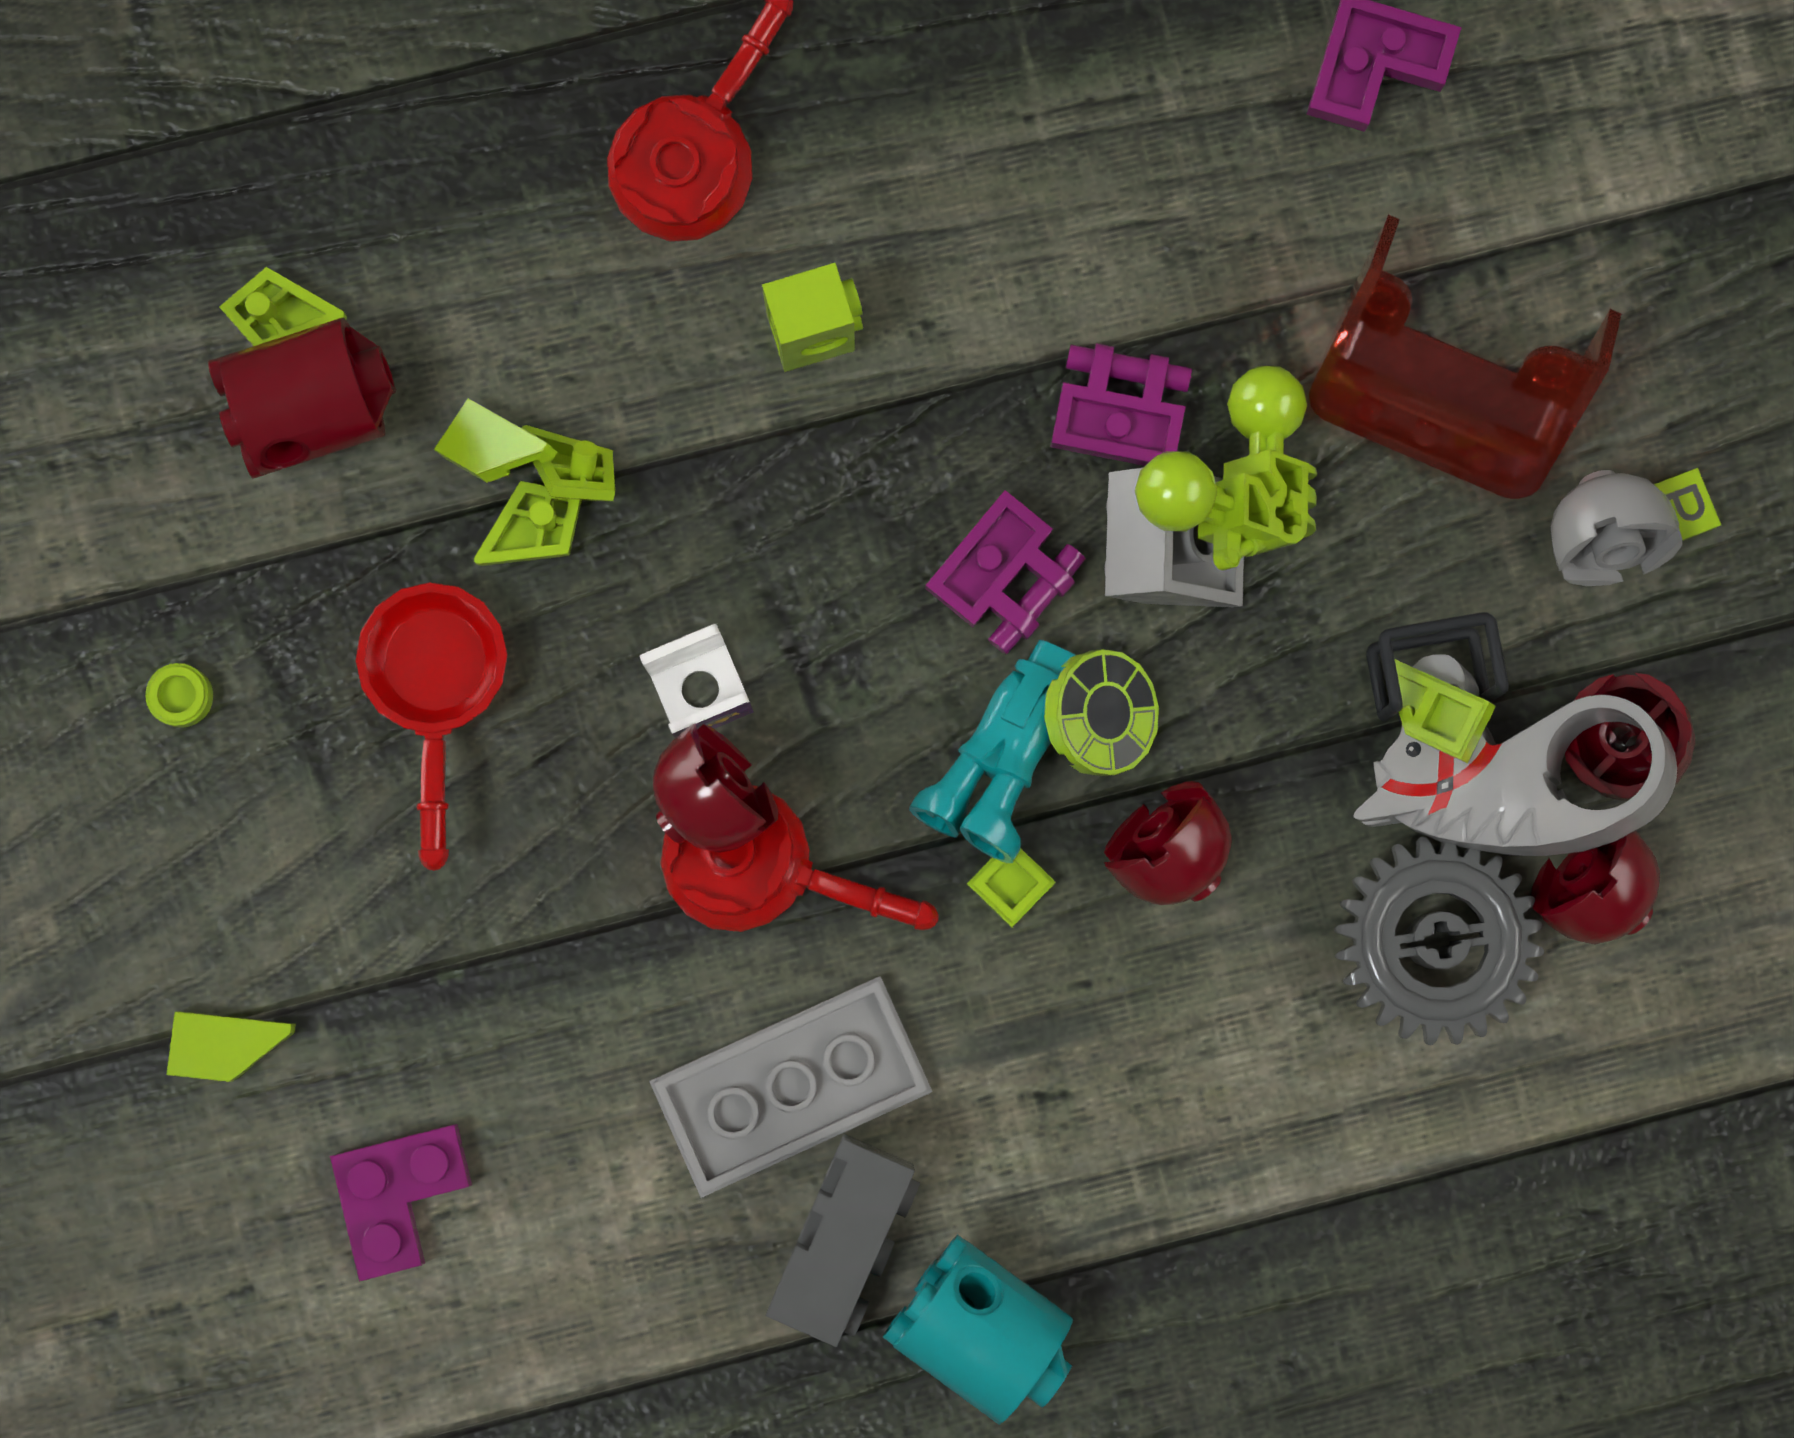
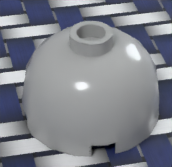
M1601 470L1585 476L1579 485L1572 489L1554 511L1551 523V538L1556 564L1559 571L1562 570L1564 579L1576 585L1601 586L1623 582L1622 575L1617 570L1629 569L1639 564L1644 575L1673 558L1682 546L1679 522L1668 497L1646 478L1625 473L1616 474L1611 470Z

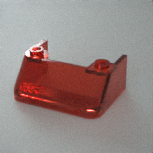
M1388 214L1351 290L1314 377L1309 392V402L1313 411L1321 419L1499 496L1520 499L1534 494L1541 487L1609 371L1622 314L1612 309L1609 310L1583 356L1559 346L1539 347L1525 357L1517 373L1404 325L1412 307L1411 291L1400 278L1383 271L1400 219Z

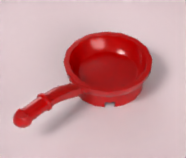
M764 0L766 3L748 35L745 34L742 37L743 44L711 90L712 94L710 96H661L636 108L617 129L607 156L608 186L620 212L642 232L669 242L699 240L724 228L743 207L753 179L751 149L739 123L731 117L732 111L726 106L727 103L730 104L745 84L761 57L769 53L770 49L768 47L785 18L790 17L792 13L793 0Z
M431 582L400 589L376 606L360 632L355 661L361 688L376 710L404 729L415 730L416 735L425 736L421 762V803L417 804V810L420 811L421 850H418V855L424 867L428 870L436 871L446 864L449 857V849H446V810H448L449 804L445 802L446 741L443 740L444 735L451 734L454 728L463 727L487 710L503 685L508 654L502 627L484 602L460 587Z
M773 793L772 796L778 808V820L761 835L738 849L718 853L697 848L686 840L682 843H677L666 833L664 835L660 865L668 893L687 916L711 929L743 932L769 924L794 903L797 895L802 896L806 888L836 901L870 911L872 917H886L912 925L916 930L931 929L939 921V914L936 908L925 900L919 902L886 892L884 887L875 889L817 869L812 871L813 862L809 860L810 848L803 824L784 799Z

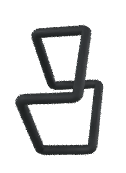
M1487 612L1384 630L1379 636V642L1372 643L1366 651L1375 707L1379 720L1383 722L1388 721L1403 707L1394 651L1468 639L1479 697L1493 702L1508 691L1509 685L1495 617ZM1475 626H1485L1495 685L1491 688L1489 686L1481 638L1478 631L1472 628ZM1379 654H1381V659H1382V664H1383V670H1384V675H1385V681H1386V686H1387V691H1388V697H1389V704L1387 703V697H1386V692H1385V687H1384V681H1383L1382 670H1381V665H1380V660H1379Z

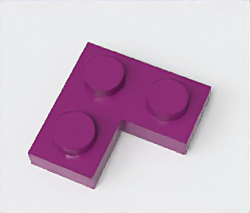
M1340 0L1306 115L1365 132L1370 123L1383 76L1441 92L1446 83L1462 27L1371 0Z
M458 1124L330 1156L359 1282L425 1264L411 1202L472 1186Z

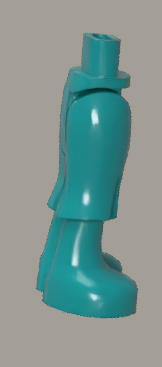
M1039 640L1028 660L1019 659L1015 664L1016 671H1012L999 685L976 731L958 749L960 756L938 783L928 786L916 795L909 807V811L917 819L934 830L951 837H957L961 831L964 838L981 852L1001 862L1013 863L1020 851L1021 838L1011 822V816L1023 788H1030L1033 772L1051 744L1044 719L1046 693L1051 681L1058 679L1060 672L1065 668L1061 666L1070 657L1076 655L1052 643ZM984 774L992 779V781L967 815L969 801Z

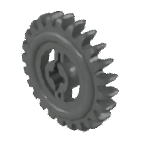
M1420 837L1416 841V858H1413L1402 845L1396 844L1392 847L1394 867L1380 858H1373L1370 860V866L1377 880L1374 882L1363 877H1354L1352 879L1353 885L1364 898L1362 901L1346 899L1340 902L1341 908L1355 917V922L1337 925L1334 928V932L1352 939L1353 945L1338 951L1335 954V958L1356 962L1357 968L1344 977L1342 982L1345 985L1365 983L1367 988L1357 1000L1356 1005L1364 1008L1380 1002L1382 1006L1375 1020L1378 1026H1384L1399 1016L1401 1018L1398 1035L1402 1039L1409 1038L1419 1024H1421L1425 1044L1433 1045L1437 1041L1442 1027H1445L1450 1042L1458 1045L1463 1040L1465 1024L1469 1025L1476 1036H1486L1487 1023L1485 1016L1487 1014L1499 1023H1507L1509 1015L1503 1003L1505 999L1516 1004L1526 1003V996L1517 986L1519 980H1538L1537 972L1526 965L1525 961L1526 958L1542 956L1544 954V949L1541 946L1528 942V935L1541 930L1543 923L1538 920L1524 919L1523 913L1534 905L1535 898L1533 896L1519 898L1514 896L1513 892L1519 886L1522 879L1520 874H1512L1503 879L1498 877L1503 863L1501 856H1493L1485 864L1481 865L1479 864L1480 850L1466 848L1460 857L1457 853L1456 844L1442 842L1439 853L1435 854L1429 840L1425 837ZM1429 894H1449L1466 902L1478 915L1481 922L1467 925L1459 916L1450 912H1432L1414 919L1409 924L1405 935L1395 936V928L1403 911L1416 899ZM1434 929H1436L1437 933H1447L1448 936L1479 932L1480 936L1471 939L1449 941V945L1441 947L1439 953L1437 949H1426L1425 946L1400 948L1401 943L1424 940V936L1434 934ZM1485 945L1484 954L1477 969L1463 982L1447 988L1430 987L1415 980L1404 969L1399 960L1402 957H1410L1415 964L1425 969H1448L1459 965L1467 957L1471 947Z

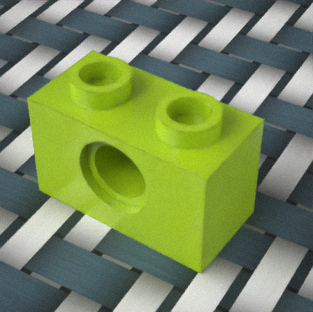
M836 263L762 284L766 314L784 372L855 351V331L863 329L860 315H863L862 307L853 279L841 281Z

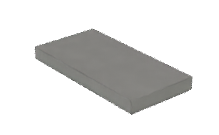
M881 976L649 1081L701 1198L933 1092Z

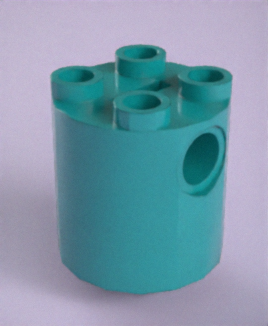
M958 1234L952 1239L938 1260L935 1258L923 1273L913 1289L917 1294L908 1307L904 1306L899 1311L883 1335V1338L890 1342L895 1349L998 1425L1003 1423L1017 1409L1026 1396L1043 1408L1058 1391L1072 1367L1064 1359L1061 1345L1070 1330L1073 1318Z

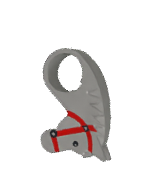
M1449 655L1426 656L1413 666V668L1479 697V689L1473 676ZM1594 695L1575 700L1496 745L1489 729L1485 727L1468 764L1405 734L1402 725L1398 739L1387 750L1383 760L1373 762L1377 791L1355 811L1354 818L1362 821L1363 824L1369 827L1403 823L1414 831L1440 842H1449L1459 847L1519 856H1549L1582 852L1615 842L1652 821L1664 809L1673 793L1677 778V761L1668 737L1642 708L1626 699L1610 695ZM1604 722H1624L1642 729L1650 742L1652 763L1644 785L1630 800L1614 808L1590 810L1570 803L1563 789L1557 790V786L1561 784L1560 772L1564 754L1571 742L1581 732Z

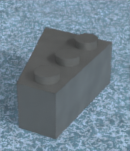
M845 1133L843 1134L765 1316L834 1347H837L843 1332L850 1336H855L869 1304L868 1300L859 1297L869 1273L878 1277L881 1276L895 1241L886 1238V1235L896 1214L904 1218L907 1216L918 1191L920 1182L912 1179L915 1172L913 1163Z

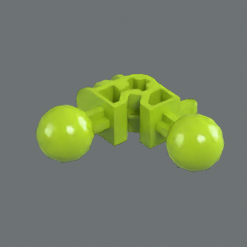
M1257 366L1247 371L1232 386L1227 406L1232 425L1245 438L1249 439V456L1224 463L1223 480L1215 482L1213 471L1192 453L1165 451L1154 457L1140 470L1134 490L1139 511L1150 523L1163 531H1188L1198 525V539L1213 543V561L1215 566L1222 571L1237 567L1240 559L1243 557H1250L1296 544L1304 537L1310 536L1316 531L1315 520L1308 514V510L1316 506L1317 496L1315 490L1308 484V481L1317 476V470L1309 463L1284 454V440L1302 425L1307 401L1303 385L1289 371L1279 366Z

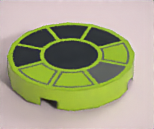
M1101 649L1070 657L1061 666L1065 668L1060 672L1058 679L1051 681L1046 693L1044 719L1051 744L1059 755H1065L1069 762L1074 764L1070 765L1071 767L1083 774L1111 776L1133 769L1149 753L1158 730L1159 705L1153 683L1142 666L1123 652Z

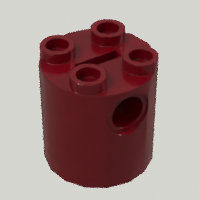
M339 318L208 361L209 372L214 386L221 397L226 395L229 406L228 409L219 412L224 433L232 448L241 446L243 460L252 479L385 436L383 414L391 395L396 393L389 364L381 347L350 327L345 318Z

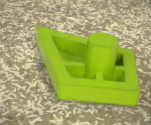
M265 267L219 306L253 346L339 318L347 320L346 314L341 309L268 267Z
M528 425L522 426V429L547 442L558 452L551 461L541 463L538 460L532 461L551 497L589 501H614L613 450L597 446L590 441L576 440Z
M520 481L475 555L474 562L478 566L569 556L582 500L551 497L546 486Z

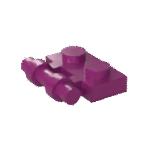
M1096 343L1095 348L1092 349L1070 344L1066 369L1089 373L1087 387L1063 382L1050 447L1142 466L1147 465L1154 457L1165 451H1177L1186 406L1161 402L1164 388L1182 392L1188 391L1192 368L1168 364L1169 357L1150 354L1149 360L1113 353V346ZM1109 377L1144 384L1142 398L1106 391Z
M1004 490L925 585V589L972 628H974L988 609L1002 620V623L988 638V641L999 651L1007 655L1021 637L1028 640L1039 627L1036 619L1055 596L1063 597L1073 586L1075 581L1072 576L1086 558L1069 544L1065 545L1054 560H1051L1041 552L1039 548L1052 534L1053 528ZM1025 566L1038 579L1021 600L1016 603L1003 591Z

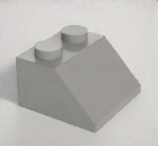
M1142 468L1109 472L1106 505L1105 596L1143 604L1213 607L1243 606L1244 557L1240 559L1237 567L1224 571L1219 570L1213 561V543L1198 539V525L1188 531H1163L1150 523L1139 511L1134 490ZM1214 476L1215 482L1223 480V478Z

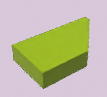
M469 398L434 448L443 458L486 483L508 476L510 469L535 460L541 463L551 461L558 453L547 442Z
M1395 659L1403 702L1399 715L1405 734L1468 764L1496 706L1485 699Z
M175 1011L166 1075L226 1082L235 1081L272 1049L295 1033L296 1024Z

